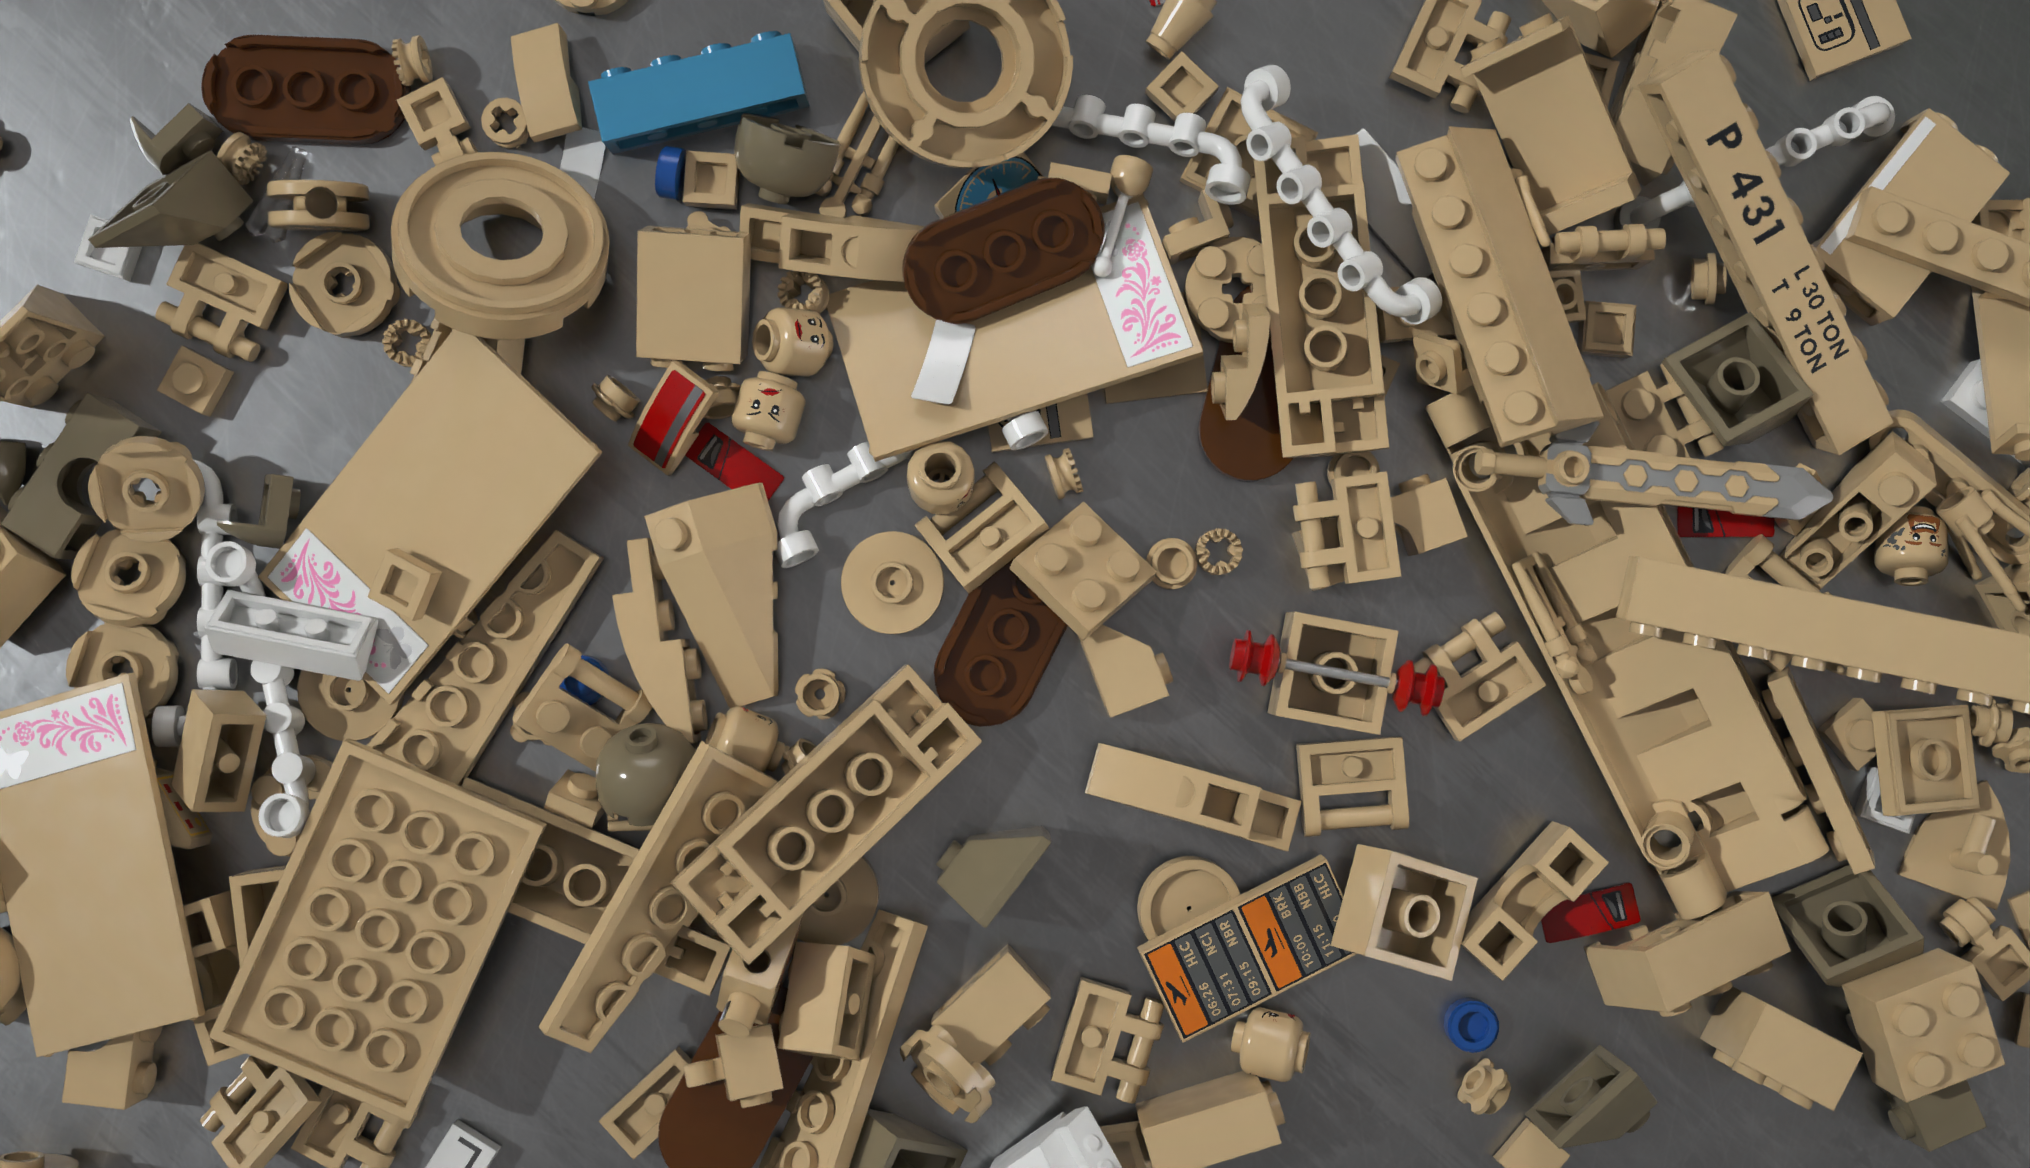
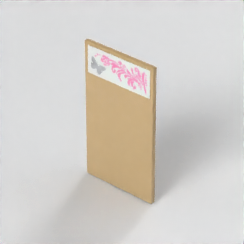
M1142 193L1137 198L1127 202L1110 257L1113 267L1108 276L1099 277L1095 275L1091 265L1089 270L1070 282L967 323L975 325L976 329L961 381L953 402L949 405L911 397L920 375L937 319L927 315L914 304L905 288L904 282L871 280L829 294V301L825 309L830 315L870 445L869 453L873 456L874 461L883 460L1203 356V345L1198 340L1148 208L1149 203L1145 199L1144 194ZM1117 201L1100 207L1104 218L1105 234L1099 253L1095 258L1101 254Z
M453 329L263 569L258 578L281 600L377 618L378 626L363 679L390 705L395 704L603 452L596 443L588 439L481 337ZM398 548L442 571L422 619L411 621L368 598L386 550Z
M121 673L110 679L0 711V875L15 951L19 961L20 977L36 1058L41 1056L51 1057L57 1052L184 1020L194 1021L199 1016L206 1015L135 673Z

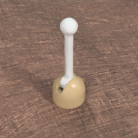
M1119 155L1114 158L1110 173H1112L1110 186L1113 193L1118 196V200L1101 254L1092 264L1094 274L1099 277H1106L1112 271L1113 266L1110 257L1128 200L1137 198L1146 191L1153 174L1152 166L1145 160L1135 156Z

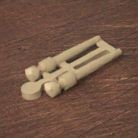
M864 91L837 139L841 146L831 177L816 192L817 195L826 197L832 189V182L838 186L834 197H828L820 204L819 212L822 215L846 218L847 211L844 202L850 192L857 194L852 201L853 211L860 216H867L872 209L871 200L873 196L879 195L885 183L882 179L898 149L899 144L889 136L877 160L867 156L882 127L875 115L857 150L849 147L869 104ZM846 157L852 160L844 177H838L845 163L843 158ZM864 166L872 171L871 173H866L859 188L854 182L861 167Z
M1539 551L1511 566L1546 639L1544 645L1550 657L1555 656L1557 660L1555 667L1560 677L1569 678L1572 689L1578 695L1586 694L1593 690V681L1589 672L1584 667L1592 664L1597 659V655L1592 645L1586 643L1585 639L1588 636L1582 624H1577ZM1533 565L1535 566V568H1536V570H1537V573H1538V575H1539V577H1540V579H1541V582H1542V584H1543V586H1544V588H1545V591H1546V593H1547V595H1548V598H1547V596H1546V594H1545V592H1544V590H1543V588H1542V586H1541V584H1540V582H1539V580H1538V578H1537V576H1536V574H1535V572H1534V570H1533V568H1532Z

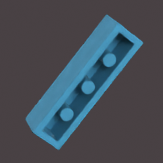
M778 31L757 34L751 38V43L731 47L728 43L709 45L701 50V55L681 59L678 55L659 57L651 62L650 67L631 71L628 67L612 68L604 71L600 79L588 81L601 139L612 154L738 125L743 113L772 117L810 107L797 50L791 33L781 35Z

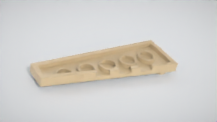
M555 530L509 582L504 593L496 597L480 615V620L468 632L466 637L458 641L445 655L446 659L428 679L422 681L411 694L412 697L394 718H390L366 746L458 786H462L465 777H468L512 707L515 698L522 691L604 557L562 531Z
M701 741L540 1023L539 1028L545 1035L588 1053L594 1050L638 993L643 981L652 975L665 958V948L683 925L688 928L699 914L672 885L671 881L778 783V780Z
M878 910L860 949L876 955L859 1061L813 1056L810 1062L813 1068L803 1090H795L786 1107L791 1115L780 1138L772 1137L758 1168L850 1167L928 928L927 925L894 913Z

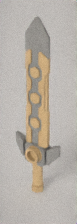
M1599 421L1552 435L1549 438L1551 444L1546 445L1540 451V457L1494 452L1492 449L1479 448L1475 455L1474 470L1479 475L1491 476L1494 473L1538 478L1540 491L1549 497L1546 498V503L1569 524L1590 526L1594 523L1585 499L1649 506L1660 504L1729 511L1732 514L1801 520L1833 500L1832 492L1803 468L1743 461L1732 463L1665 456L1656 452L1584 446L1583 444L1588 442L1595 432Z

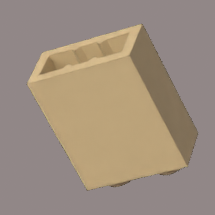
M646 226L638 230L636 357L651 358V365L668 368L672 361H680L682 364L683 360L703 362V369L710 371H731L734 369V364H741L748 356L750 232Z
M1243 1070L1135 1104L1153 1168H1204L1281 1144L1277 1126L1286 1123L1276 1092H1273L1269 1080L1260 1082L1258 1076L1247 1074Z

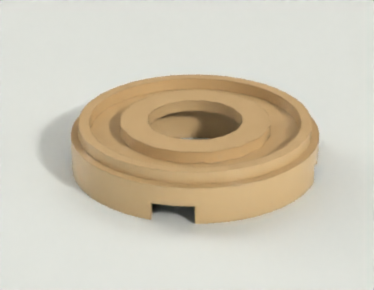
M875 0L865 20L859 48L861 82L872 112L885 131L898 144L919 158L934 164L953 168H977L1000 163L1019 155L1035 144L1049 130L1058 117L1069 92L1073 71V55L1070 56L1069 39L1063 22L1066 20L1063 10L1057 0ZM952 21H971L985 27L996 39L1002 54V71L996 85L986 96L973 102H956L942 96L931 85L925 71L924 52L930 37L941 26Z
M479 152L444 161L422 174L405 190L396 205L391 224L393 266L398 281L409 297L415 294L434 309L435 320L469 335L490 339L514 340L541 336L563 327V318L572 314L583 305L589 309L600 294L605 282L610 240L607 223L602 211L591 195L573 178L560 169L532 157L506 152ZM504 214L524 219L538 227L542 231L543 237L541 244L532 253L519 259L497 260L485 257L471 249L462 238L461 226L463 223L480 216Z

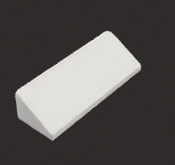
M1362 128L1356 134L1359 137L1368 227L1414 279L1418 277L1427 278L1433 271L1412 216L1413 206L1399 168L1373 137Z
M227 590L204 629L212 650L218 654L360 681L368 665L378 620L369 616Z

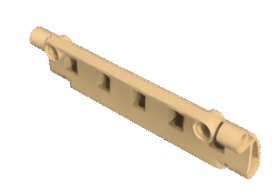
M1583 360L1588 376L1591 377V374ZM1599 382L1592 384L1604 417L1598 420V427L1590 440L1583 445L1587 447L1599 446L1635 450L1605 389ZM1474 384L1459 394L1451 393L1425 406L1453 462L1452 471L1454 478L1642 854L1649 863L1656 867L1681 919L1690 920L1707 915L1725 903L1727 892L1808 864L1825 855L1829 851V847L1807 805H1800L1807 799L1802 780L1739 654H1736L1737 650L1733 642L1718 639L1716 649L1682 643L1685 632L1667 628L1663 629L1662 638L1629 632L1631 621L1616 618L1629 556L1644 557L1695 568L1664 505L1649 506L1585 499L1594 521L1593 525L1569 524L1546 503L1545 500L1549 497L1540 491L1538 478L1492 473L1490 478L1485 479L1479 478L1472 473L1469 460L1471 455L1477 453L1479 448L1506 453L1504 447L1501 448L1486 406L1484 403H1480ZM1545 433L1513 445L1519 455L1540 457V451L1546 445L1551 444L1549 441L1551 436L1549 433ZM1538 551L1563 594L1577 624H1582L1588 636L1585 639L1586 643L1592 645L1597 655V659L1592 664L1584 667L1592 678L1593 690L1583 695H1578L1572 689L1569 678L1560 677L1555 667L1557 660L1555 656L1550 657L1544 645L1546 639L1511 566ZM1533 565L1532 568H1533V570H1534V572H1535V574H1536V576H1537V578H1538V580H1539V582H1540V584H1541V586H1542V588H1543V590H1544V592H1545V594H1546V596H1547V598H1548V595H1547V593H1546V591H1545V588H1544V586H1543V584H1542V582H1541V579H1540V577H1539V575H1538V573H1537V570H1536L1535 566ZM1693 811L1698 813L1703 822L1698 826L1697 832L1688 816V813ZM1659 830H1670L1679 836L1682 844L1672 848L1664 847L1657 842L1654 833Z

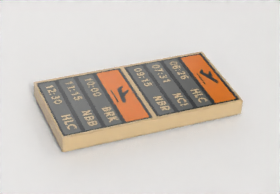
M1319 855L1137 947L1173 1026L1183 1043L1357 955V953L1330 946L1343 894L1327 859L1323 855Z

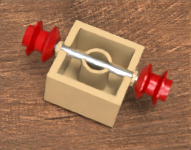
M1295 611L1286 612L1280 646L1273 634H1270L1264 643H1258L1253 641L1251 630H1247L1243 640L1234 639L1229 661V669L1237 671L1238 682H1242L1247 673L1257 674L1261 686H1266L1274 678L1268 714L1380 735L1387 694H1392V699L1399 712H1404L1409 703L1419 705L1421 715L1426 717L1432 707H1440L1445 689L1444 677L1437 676L1435 664H1431L1425 673L1415 672L1413 661L1407 660L1396 673H1391L1399 631Z

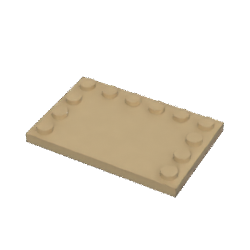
M350 738L343 740L208 1038L411 1122L416 1116L547 824Z

